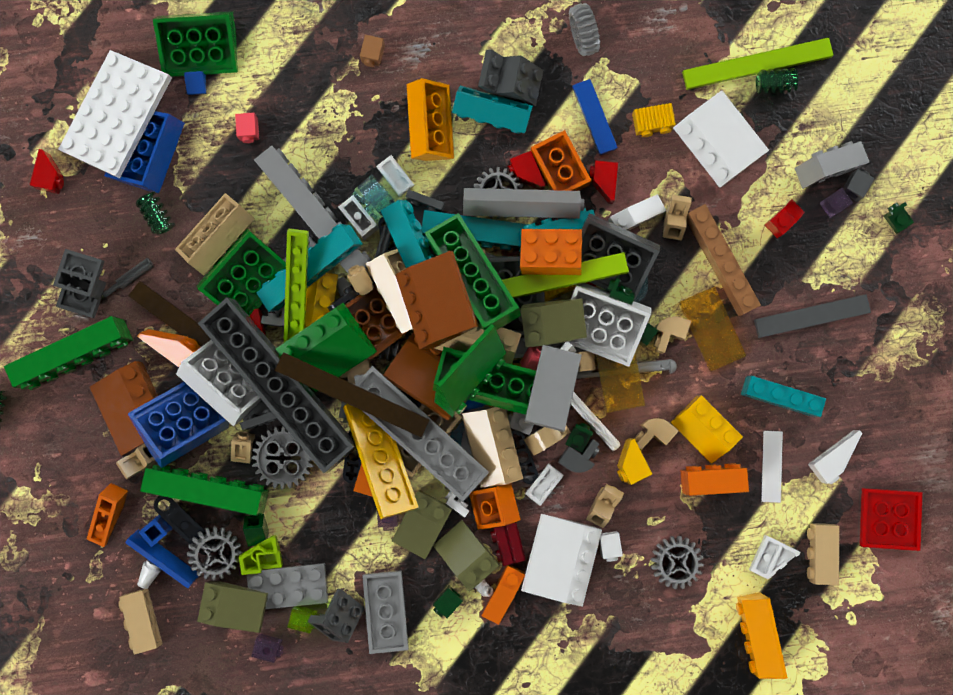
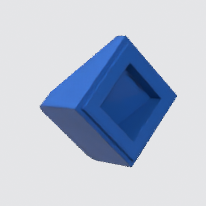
M202 71L184 72L188 95L207 94L206 75Z

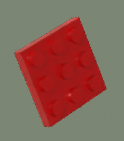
M862 488L859 546L920 551L923 492Z

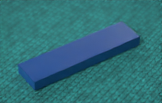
M591 79L573 85V91L599 156L617 150V144Z
M139 529L126 540L125 543L186 588H189L199 578L196 570L192 571L189 565L159 543L150 547L138 533Z

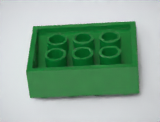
M233 11L157 16L153 19L162 72L169 74L171 77L184 76V72L202 71L204 74L238 72Z
M247 229L198 283L197 289L217 306L227 297L235 299L247 315L250 316L254 309H258L263 304L256 292L262 288V284L273 280L277 272L286 269V262Z
M344 303L275 349L280 357L285 352L337 377L377 352Z
M491 324L437 384L434 402L452 417L456 413L460 415L467 406L465 403L468 399L471 398L473 400L480 392L478 388L483 383L486 385L493 377L491 373L495 369L499 370L506 362L504 360L506 351L494 325Z

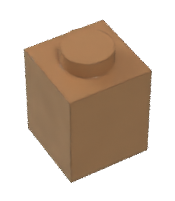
M365 34L360 53V59L364 65L369 67L380 66L385 48L383 38Z

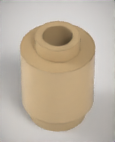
M354 265L348 270L347 278L356 292H359L360 295H365L373 290V281L364 266Z

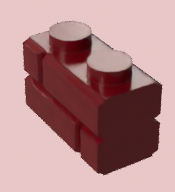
M516 522L506 526L493 527L494 531H491L493 543L497 542L499 550L495 551L498 562L502 561L503 566L525 561Z

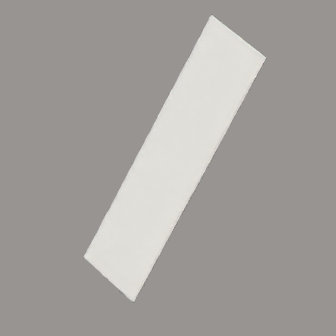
M764 431L762 502L781 503L783 432Z

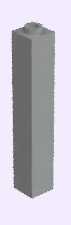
M464 188L463 216L580 218V211H584V199H581L580 191Z

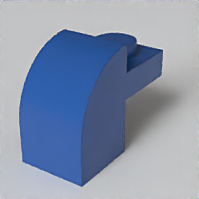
M158 515L140 529L138 533L152 547L173 528Z

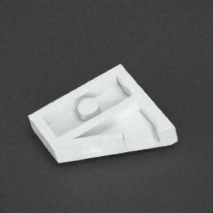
M764 535L749 570L769 579L777 570L785 567L787 562L795 556H799L801 552Z

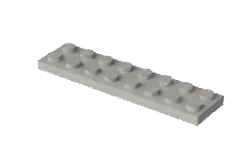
M373 366L355 384L430 419ZM364 412L462 502L489 473L431 419L421 438Z

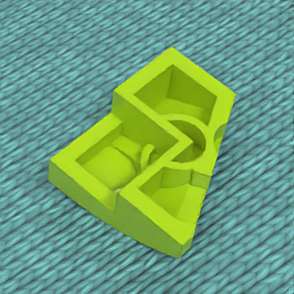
M272 535L239 555L242 575L261 573L262 569L282 568V556L276 535Z

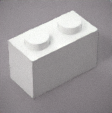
M354 195L338 206L363 240H366L379 229Z

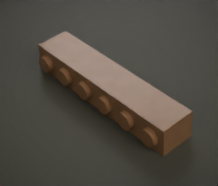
M706 204L689 212L686 221L737 315L741 316L761 306Z

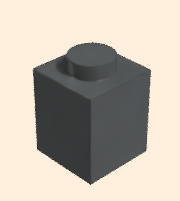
M857 169L850 174L841 193L858 202L865 197L874 177L870 176V173L865 170Z

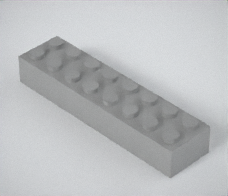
M271 145L254 159L319 239L325 235L328 236L336 225L342 224L341 222H335L337 218L329 207L324 209L325 203L316 192L311 193L314 190L304 177L300 179L301 175L292 163L288 165L290 161L279 148L275 150ZM361 247L340 262V265L347 273H349L348 270L354 265L364 266L368 273V268L365 264L372 259L365 251L362 253L359 251Z

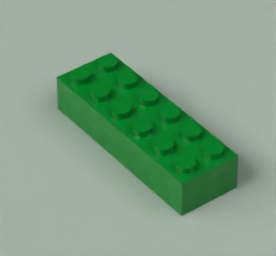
M459 213L425 232L427 241L436 256L453 251L475 318L484 332L491 324L497 330L521 316L517 303Z
M110 316L5 365L4 369L13 388L34 390L41 387V383L45 381L51 382L58 379V375L62 373L68 374L75 371V367L81 364L82 366L94 362V358L99 356L100 358L106 357L116 348L119 350L127 347L128 343L133 341V338L125 320Z
M443 347L433 384V391H436L437 384L466 352ZM504 363L499 370L495 369L491 373L493 377L486 385L483 383L478 388L480 392L472 401L526 415L536 371Z
M154 464L153 467L145 468L140 490L145 493L255 516L265 512L269 490L264 489V485L253 483V485L248 486L245 485V481L241 480L229 482L226 481V477L222 476L208 477V474L203 472L189 473L188 469L177 468L171 470L169 465L161 468L159 465Z

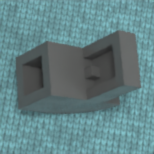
M591 439L581 454L568 446L557 462L570 471L577 473L586 472L595 465L589 459L590 457L594 458L600 449L597 448L599 443Z

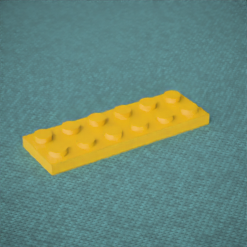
M346 404L343 409L380 519L417 509L418 504L396 441L362 410Z

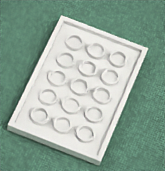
M110 50L58 150L120 178L172 77L167 73Z

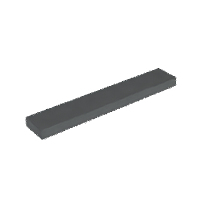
M867 294L758 318L754 320L758 338L868 314L871 313Z

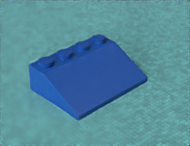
M155 111L121 177L117 178L105 172L104 176L159 194L185 123L170 114Z
M185 382L128 413L143 442L161 468L229 428V422Z

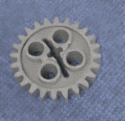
M275 427L274 434L268 430V437L261 435L263 442L256 441L259 448L253 449L257 456H253L251 459L257 460V463L253 464L252 467L259 468L255 474L261 473L260 481L267 479V486L273 482L274 489L279 484L281 490L285 489L286 484L289 489L293 488V482L297 486L300 485L299 479L305 481L306 477L304 474H311L308 467H314L310 463L312 459L289 431L287 432L285 427H282L281 432L278 427ZM272 443L278 445V451L275 454L270 451ZM291 443H295L298 446L295 454L289 451ZM284 453V456H300L301 459L285 460L283 463L281 459L268 460L267 456H282ZM272 462L278 465V470L275 473L271 472L269 468ZM291 462L297 465L295 473L289 471V464Z

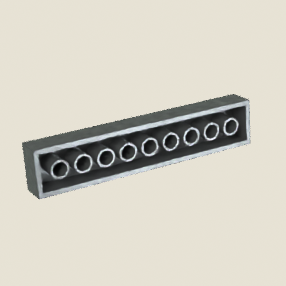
M225 298L198 323L323 473L330 472L356 449L352 437L307 385L275 371L281 358L275 350V346L235 299Z

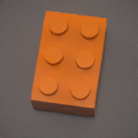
M565 130L531 147L530 151L549 190L579 191L590 185L592 180Z
M522 229L520 258L522 275H581L582 229Z
M728 463L724 464L722 468L721 465L712 464L705 465V469H702L701 466H686V470H680L682 493L689 496L749 492L747 468L741 467V464Z

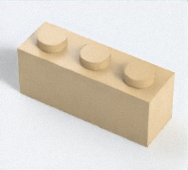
M810 523V528L807 530V537L810 540V548L807 549V557L810 559V567L807 568L809 582L816 585H839V526L835 524Z
M141 589L120 596L119 608L124 614V628L129 633L128 643L134 655L161 646L162 640L149 590Z

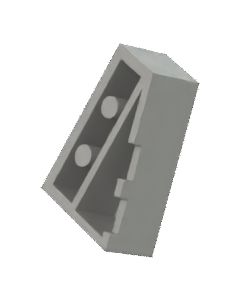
M850 141L841 145V148L834 146L827 149L825 153H823V150L811 155V159L795 167L794 169L802 189L809 187L815 182H823L827 178L837 177L868 164L869 159L862 142L853 144Z

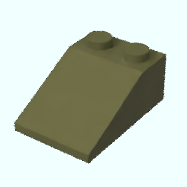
M583 298L524 304L521 307L526 347L551 345L587 337Z
M418 490L415 495L418 508L406 512L392 542L426 559L452 508Z
M463 520L433 545L469 592L500 565Z
M218 580L205 582L197 622L216 627L260 633L268 593Z

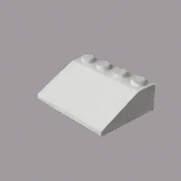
M723 90L673 127L720 188L769 151Z
M586 283L577 284L571 299L583 298L587 337L568 342L575 347L629 367L650 318L651 308L634 301L632 305L609 297L610 292Z
M212 340L183 360L176 373L178 377L232 426H235L247 416L262 400Z
M541 514L521 591L583 607L602 529Z

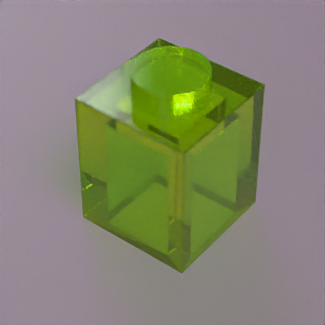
M294 606L287 628L311 633L315 627L308 623L311 615H317L318 611Z

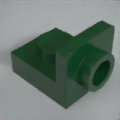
M898 202L887 208L889 212L883 215L895 234H898L914 223L904 208L907 206L906 202L900 205Z
M617 275L615 280L611 278L607 289L610 290L609 297L632 305L635 297L632 289L626 286L618 287L620 275Z
M582 422L580 425L574 424L565 445L583 453L594 432L590 431V426Z

